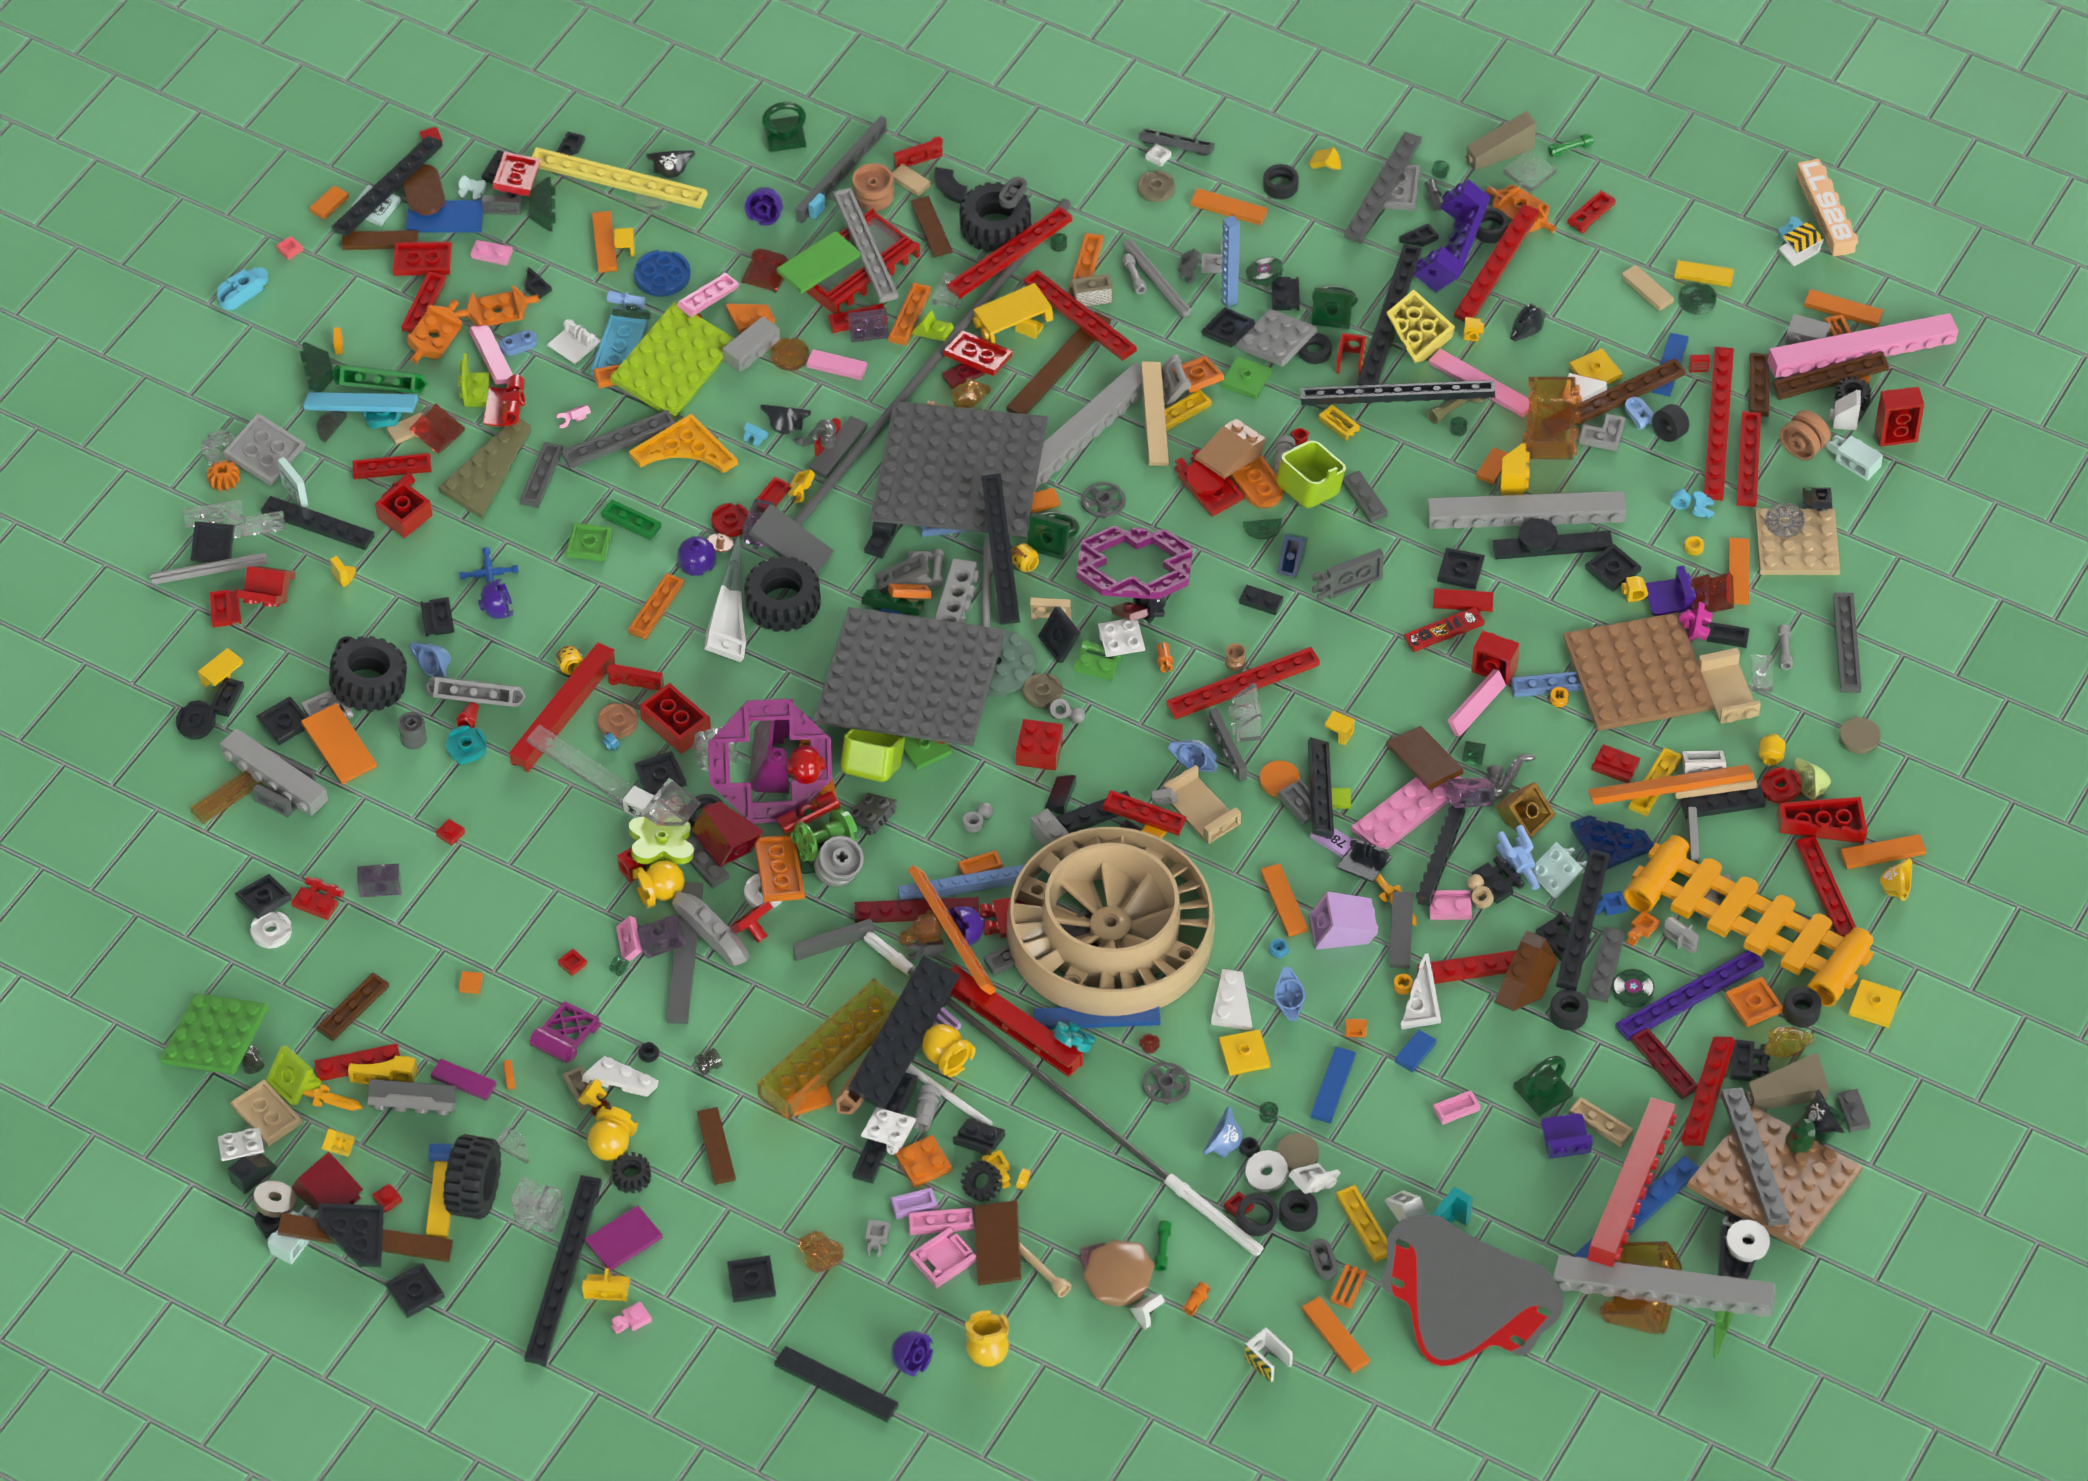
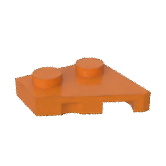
M726 304V310L739 334L744 332L762 316L771 323H775V317L768 305Z

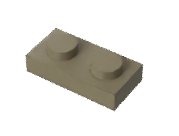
M582 1066L562 1074L563 1080L581 1110L591 1106L589 1104L583 1105L577 1101L589 1084L582 1082L583 1074L585 1073Z

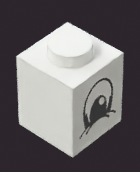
M633 786L623 799L624 812L636 818L646 817L656 809L654 795Z

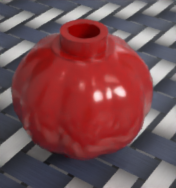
M811 746L798 747L792 752V758L787 759L789 775L793 774L794 780L800 784L814 783L819 779L822 770H826L825 757L821 758L818 751Z

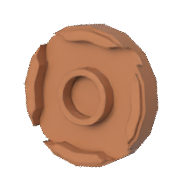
M612 703L605 706L598 715V726L602 734L607 735L611 732L616 739L631 735L638 725L637 713L628 704L622 703V705H617V703Z

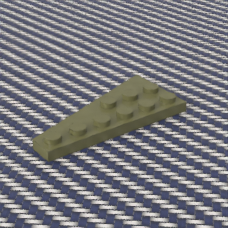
M519 418L518 423L505 426L439 486V492L483 520L487 508L493 502L492 499L495 493L499 491L508 475L512 462H515L519 449L526 442L532 430L531 425Z

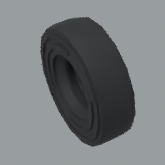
M1316 333L1298 351L1299 357L1309 364L1323 363L1331 356V341L1327 336ZM1313 344L1320 345L1322 350L1316 353L1310 352L1308 346Z

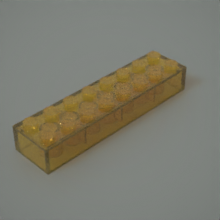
M873 978L757 1082L758 1097L787 1120H790L820 1090L828 1086L872 1046L899 997Z

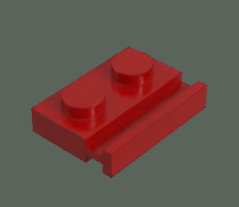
M238 588L235 591L221 590L209 592L213 628L230 626L233 623L242 624L240 598H237Z
M1603 744L1592 764L1591 770L1621 782L1630 783L1640 764L1641 758Z

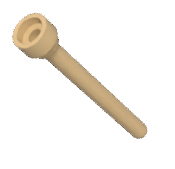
M1020 1243V1255L1052 1284L1053 1292L1058 1297H1064L1070 1291L1071 1284L1065 1278H1057Z

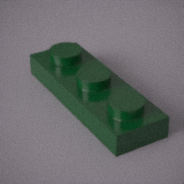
M867 589L861 601V604L917 616L924 609V601L918 598L892 597L890 593H882L877 589Z

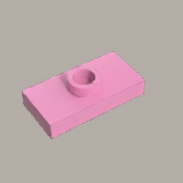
M1471 1090L1433 1104V1110L1442 1125L1480 1111L1481 1108Z

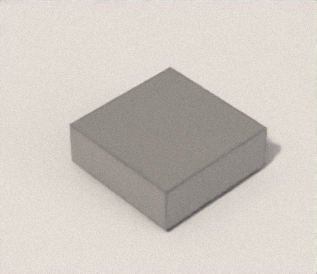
M1172 788L1152 791V798L1158 805L1178 802V796Z

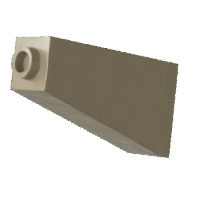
M1528 111L1518 115L1467 145L1466 162L1476 171L1533 150L1536 122Z
M1818 1053L1749 1082L1748 1091L1745 1092L1748 1104L1760 1110L1809 1103L1813 1102L1818 1089L1825 1100H1827L1829 1086Z

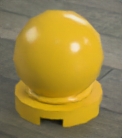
M657 861L650 865L647 871H644L642 867L633 870V878H638L640 887H637L638 894L647 909L656 905V899L661 901L674 899L676 892H681L684 887V874L678 865L671 861Z
M934 1025L926 1031L923 1037V1053L929 1061L938 1065V1070L944 1076L953 1077L965 1069L963 1065L968 1058L972 1060L975 1055V1047L968 1040H963L959 1031L950 1025Z
M602 1106L596 1115L597 1122L589 1130L587 1137L591 1153L600 1160L611 1161L618 1159V1156L624 1155L627 1151L630 1137L636 1133L638 1122H633L630 1119L632 1115L620 1108L612 1106L611 1110H608Z
M990 1310L979 1311L970 1315V1320L965 1322L968 1356L981 1367H994L1002 1362L1008 1354L1009 1341L1007 1335L1009 1323L1003 1314L1000 1313V1316L991 1314Z

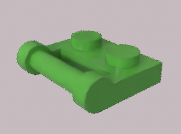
M1084 639L1074 664V671L1112 681L1122 655L1113 656V659L1090 654L1088 653L1089 650L1105 654L1103 645L1091 643V640Z

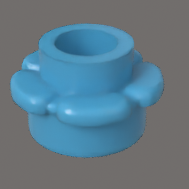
M611 732L607 735L604 734L605 739L602 741L608 750L613 748L616 751L615 748L620 746L617 739Z
M1280 938L1274 939L1270 944L1269 953L1276 958H1283L1284 955L1289 953V947H1287L1285 940Z

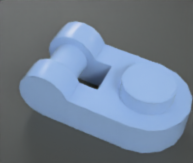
M1638 397L1627 399L1625 411L1634 421L1636 428L1640 430L1645 428L1646 424L1651 425L1654 413L1647 404Z

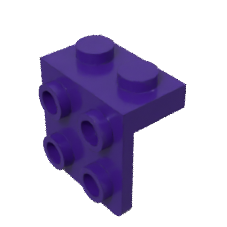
M1685 566L1676 567L1675 579L1646 583L1647 599L1652 615L1660 616L1686 612L1687 609L1692 610L1696 594L1694 588L1690 586L1691 577L1689 573H1686Z
M1577 1113L1542 1119L1541 1126L1549 1159L1591 1153L1593 1145L1592 1135H1587L1582 1114Z

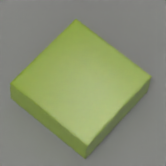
M1332 788L1333 809H1351V788Z

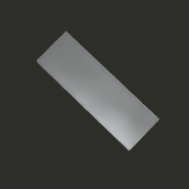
M1688 807L1689 860L1699 864L1696 807Z

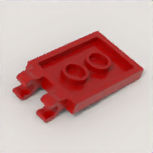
M1195 449L1191 452V454L1193 455V457L1190 458L1192 463L1198 461L1195 459V455L1200 451L1199 449ZM1182 457L1175 460L1177 465L1174 468L1178 472V478L1211 517L1244 500V494L1228 476L1225 478L1223 487L1217 490L1216 493L1210 495L1196 493L1190 485L1188 486L1186 481V473L1189 466Z
M1010 897L992 900V905H979V914L983 919L996 918V922L992 920L984 921L985 936L999 933L1000 938L1007 937V911ZM1020 900L1016 901L1017 904L1029 905Z

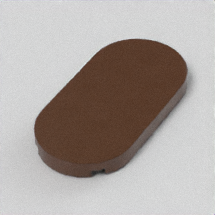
M423 164L402 184L408 207L412 212L416 211L420 215H431L440 211L442 206L444 207L446 202L439 172L435 167Z

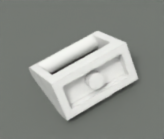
M1682 751L1683 774L1726 768L1723 751Z

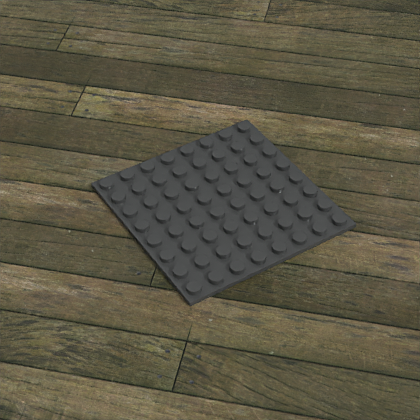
M894 401L870 521L988 533L981 476L1001 473L1009 535L1026 537L1048 416Z
M848 607L816 710L814 723L973 746L1005 629Z

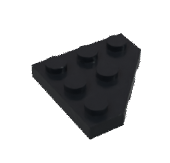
M319 1203L318 1228L359 1267L381 1268L384 1206Z

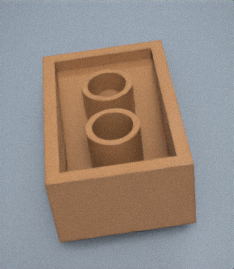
M1234 419L1224 425L1195 455V459L1221 477L1226 478L1261 457L1266 438L1245 425L1242 421Z

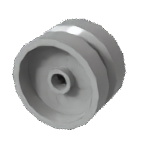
M836 836L830 838L823 844L816 860H814L816 875L828 886H846L854 880L863 866L864 856L862 849L850 837Z

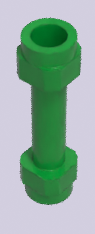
M1589 133L1580 135L1579 139L1560 145L1554 143L1548 146L1549 154L1551 157L1561 155V152L1575 147H1588L1593 144V137Z
M1166 1220L1160 1221L1158 1225L1159 1245L1158 1253L1154 1259V1269L1156 1271H1165L1167 1269L1168 1257L1166 1256L1168 1237L1171 1236L1172 1224Z

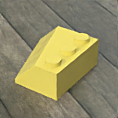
M1412 290L1387 312V316L1414 363L1426 361L1453 337L1455 326L1415 290Z

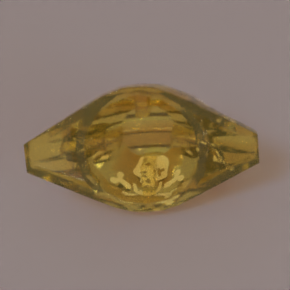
M1790 1026L1773 1028L1768 1032L1769 1040L1765 1045V1054L1782 1058L1793 1056L1815 1041V1035Z

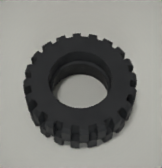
M987 182L983 186L981 184L976 186L974 190L971 189L963 197L959 207L960 230L963 238L971 246L974 245V248L978 250L983 249L984 252L990 253V251L997 250L1031 226V205L1025 194L1015 207L1005 208L999 203V194L1006 184L1001 182L991 184V182ZM994 213L1008 216V218L1001 221H989L982 217Z
M771 557L768 561L763 560L758 563V567L754 566L750 570L751 573L747 575L746 582L744 583L745 604L748 615L757 625L762 624L763 628L767 630L771 628L775 632L780 630L790 632L794 628L795 630L800 629L803 624L807 625L811 622V618H815L821 605L820 583L815 570L808 566L806 562L798 561L795 557ZM780 588H789L798 592L794 597L785 600H776L767 596L771 591Z
M359 636L355 640L353 638L346 641V644L342 643L338 646V649L332 654L329 672L331 691L341 703L344 702V705L349 708L354 707L355 710L361 711L362 709L367 710V712H372L375 709L378 711L383 710L385 706L390 707L394 704V701L397 702L401 698V694L404 693L407 662L400 649H396L393 643H387L383 638L376 639L375 636H369V638ZM369 669L381 673L382 676L364 678L353 672Z
M464 1134L459 1136L454 1142V1147L451 1149L450 1157L448 1158L443 1185L444 1206L449 1214L479 1220L489 1214V1210L492 1208L496 1197L501 1173L500 1145L495 1139Z

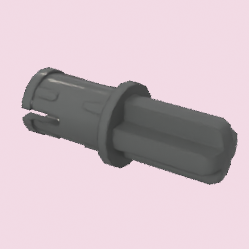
M1428 179L1429 183L1428 181L1425 182L1428 192L1427 198L1431 201L1433 210L1441 211L1442 193L1438 189L1436 180Z

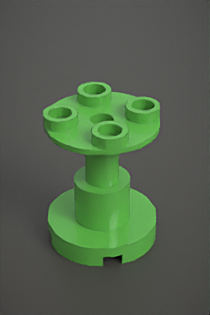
M842 807L832 810L829 815V823L823 824L821 830L812 832L806 823L798 822L795 825L794 831L791 832V839L797 845L802 861L812 862L816 860L818 855L817 844L826 842L832 837L845 836L850 837L856 842L858 841V837L854 838V832H857V827L848 811L843 812Z

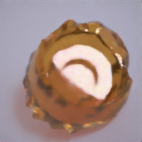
M967 378V382L955 387L950 395L954 406L972 408L990 394L991 388L987 384L978 383L971 378Z

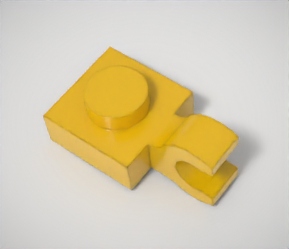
M811 469L797 472L789 486L791 490L788 495L789 497L796 495L795 503H800L804 500L803 491L812 484L815 473Z
M1001 1149L993 1152L990 1156L981 1157L982 1162L983 1160L987 1161L1000 1170L1001 1173L999 1174L1003 1177V1179L999 1180L1003 1183L1002 1189L1010 1187L1011 1184L1008 1181L1010 1177L1006 1172L1010 1170V1165Z

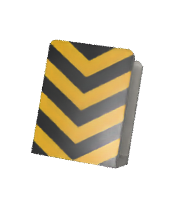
M1808 221L1783 236L1787 243L1781 246L1779 251L1792 266H1796L1819 253L1824 238Z
M1264 1328L1245 1344V1359L1268 1381L1272 1382L1274 1380V1366L1258 1351L1266 1346L1288 1367L1292 1366L1293 1352L1270 1330Z

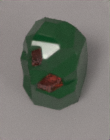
M1801 1118L1789 1130L1785 1141L1789 1150L1801 1153L1809 1151L1813 1146L1815 1126L1812 1119Z

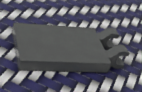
M1379 548L1328 568L1327 573L1315 572L1312 580L1316 581L1319 579L1321 581L1312 586V593L1321 592L1317 594L1318 601L1323 600L1325 597L1332 599L1382 579L1384 553Z

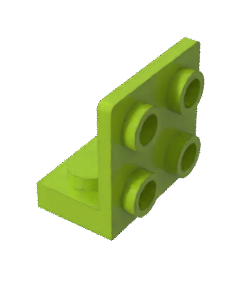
M463 353V360L459 361V371L462 373L458 375V386L462 387L460 388V399H464L465 407H486L490 386V373H470L468 354Z

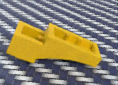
M395 1056L393 1060L377 1064H350L348 1068L350 1082L369 1085V1079L415 1082L418 1072L416 1059L409 1056Z

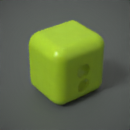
M1307 441L1283 453L1276 482L1279 487L1305 508H1313L1338 495L1346 466L1319 442Z
M851 729L844 736L841 757L842 771L847 775L877 782L889 780L901 767L905 736Z

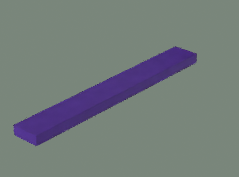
M1748 950L1616 1023L1615 1027L1628 1042L1633 1035L1645 1028L1652 1029L1763 968L1764 962L1757 954Z

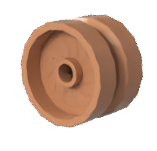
M877 163L865 164L857 168L853 173L852 185L859 207L866 211H870L872 208L875 211H879L888 207L894 199V179L891 170Z
M1801 410L1781 429L1780 439L1786 450L1794 457L1808 461L1829 442L1831 434L1827 424L1821 417L1811 411Z

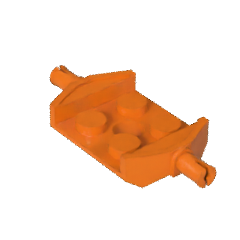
M1509 185L1499 191L1491 186L1487 187L1486 193L1494 197L1492 208L1503 211L1512 220L1521 207L1517 204L1524 203L1540 210V215L1529 233L1540 228H1545L1551 233L1555 232L1557 226L1548 222L1550 211L1548 204L1516 185Z
M513 285L512 291L479 298H475L473 293L470 296L468 308L454 312L458 318L468 316V319H471L475 326H491L523 319L528 304L539 302L538 294L526 297ZM496 309L502 310L499 313L493 312Z
M452 299L448 307L428 306L423 318L413 332L407 336L410 348L415 351L410 359L412 363L417 364L420 358H424V356L433 360L441 358L462 327V321L453 312L459 305L457 301ZM436 333L439 337L432 338L429 334Z

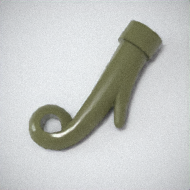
M1482 398L1468 399L1471 400L1473 403H1482L1483 401H1485V399ZM1445 400L1441 405L1428 410L1427 416L1432 423L1437 424L1446 415L1468 400Z

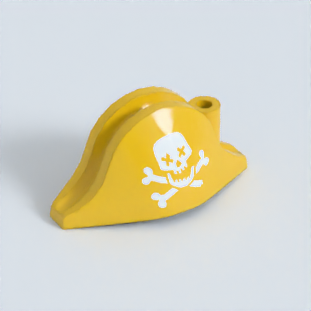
M1906 859L1898 865L1889 867L1881 875L1880 884L1887 895L1897 897L1901 901L1907 899L1912 879L1911 859Z

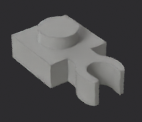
M868 1220L865 1242L869 1243L867 1246L868 1256H870V1251L873 1249L878 1250V1257L881 1256L880 1244L887 1245L890 1222Z

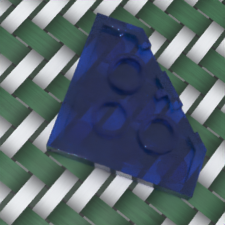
M1589 815L1570 823L1571 830L1588 855L1590 849L1610 854L1607 869L1649 853L1654 846L1647 833L1641 829L1631 830L1624 828L1625 825L1608 821V823L1596 820L1597 817Z

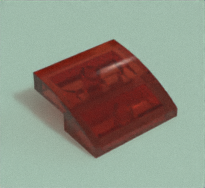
M435 404L409 430L439 454L465 431V427L438 404Z
M1730 572L1713 578L1706 574L1691 579L1690 586L1694 588L1696 600H1693L1692 611L1697 609L1699 602L1705 604L1704 610L1708 612H1718L1734 608L1733 576Z

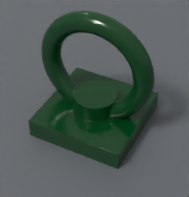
M780 102L770 106L764 112L762 124L766 131L770 152L806 147L803 129L806 113L800 105L793 102ZM783 109L794 110L799 115L769 120L773 113Z
M1336 285L1315 287L1312 295L1313 312L1311 325L1349 329L1352 307L1358 301L1356 293L1346 287Z
M1049 511L1040 514L1033 512L1030 517L1027 544L1036 550L1037 553L1064 560L1068 539L1078 533L1079 523L1072 516L1062 512Z
M1552 1056L1543 1060L1529 1074L1514 1082L1513 1088L1538 1116L1543 1115L1573 1097V1091L1561 1078L1566 1068V1061L1561 1056ZM1557 1064L1556 1070H1554L1551 1066Z

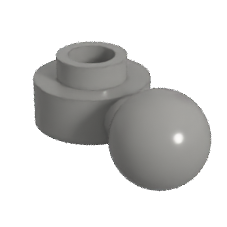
M1056 699L1049 706L1050 715L1057 720L1068 716L1072 722L1081 723L1086 716L1082 708L1070 709L1068 702L1064 699ZM1057 706H1060L1062 708L1061 713L1056 712L1055 709Z
M984 802L978 805L977 812L966 813L963 816V828L971 833L980 831L983 827V819L989 818L993 813L992 806Z

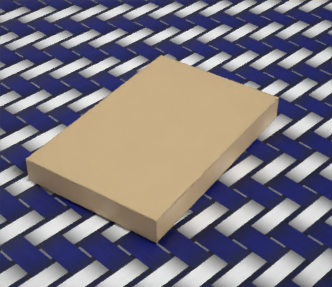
M265 1079L230 1102L234 1111L250 1128L260 1127L262 1141L268 1147L303 1123L296 1112Z

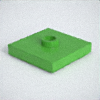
M1237 356L1225 375L1224 380H1222L1221 387L1257 399L1272 374V368Z
M574 523L566 550V557L605 562L613 528Z
M905 737L903 752L918 771L951 755L952 749L946 742L941 744L932 740Z

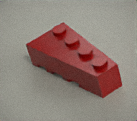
M1861 797L1779 803L1776 816L1780 833L1806 837L1815 835L1816 838L1865 844L1868 831Z

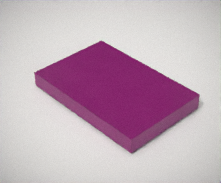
M637 1205L586 1237L585 1243L602 1264L609 1268V1271H612L663 1239V1235Z

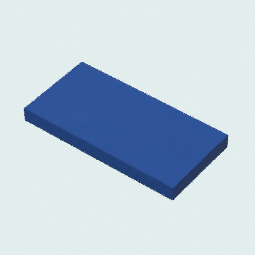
M445 200L444 207L442 206L440 211L431 215H420L416 211L412 212L408 207L406 231L418 230V233L482 232V200Z

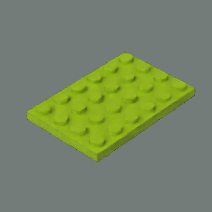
M675 301L610 377L611 382L659 412L668 410L674 420L723 362L722 348L735 339L697 315L690 317L677 307L678 303Z

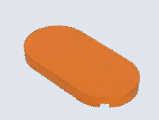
M1262 455L1229 475L1238 489L1244 494L1246 500L1253 506L1269 508L1277 505L1283 498V489L1276 482L1277 475Z

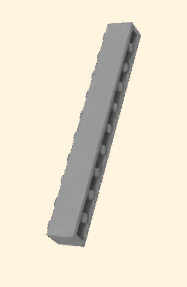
M1136 363L1131 365L1043 443L1035 491L1042 483L1047 482L1052 474L1059 471L1068 460H1072L1076 453L1084 449L1094 437H1098L1101 431L1110 426L1119 415H1123L1127 408L1139 400L1143 395L1141 366Z
M1624 491L1428 498L1427 507L1429 529L1522 526L1526 521L1536 518L1545 519L1553 525L1625 522L1627 511Z
M1565 1255L1558 1256L1554 1273V1280L1559 1285L1560 1290L1563 1291L1573 1290L1581 1291L1584 1294L1596 1293L1606 1297H1624L1628 1300L1641 1299L1651 1303L1663 1302L1669 1305H1686L1691 1308H1709L1713 1311L1724 1310L1735 1314H1753L1757 1317H1771L1776 1298L1775 1283L1618 1262H1615L1613 1268L1589 1261L1588 1258Z

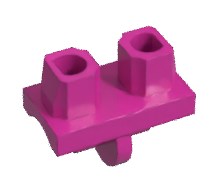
M1702 602L1698 603L1696 610L1687 609L1686 612H1682L1679 615V622L1683 623L1684 628H1688L1687 636L1690 642L1695 638L1705 640L1709 636L1710 629L1701 624L1708 626L1713 613L1704 610L1705 604Z

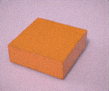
M462 971L459 992L480 994L483 973Z
M1346 1019L1345 1037H1366L1367 1019Z
M504 1060L503 1065L508 1090L516 1089L512 1060Z

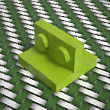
M288 1046L280 1047L266 1079L267 1083L291 1105H298L305 1090L319 1089L322 1083L315 1076L313 1069Z

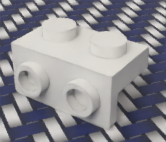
M1317 1163L1293 1169L1289 1177L1306 1194L1318 1192L1325 1188H1332L1337 1183L1336 1179L1340 1175V1171L1337 1169L1326 1172Z

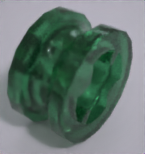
M1437 160L1433 165L1431 173L1436 178L1444 179L1448 175L1450 166L1445 161Z
M1055 233L1051 236L1050 245L1052 250L1061 252L1067 248V237L1065 234Z
M1462 417L1453 418L1450 421V432L1455 436L1466 434L1467 420Z
M617 955L612 960L609 971L615 972L617 976H621L627 970L629 961Z
M1264 1102L1259 1109L1260 1119L1265 1123L1275 1122L1278 1119V1106L1273 1102ZM1266 1110H1271V1115H1267Z

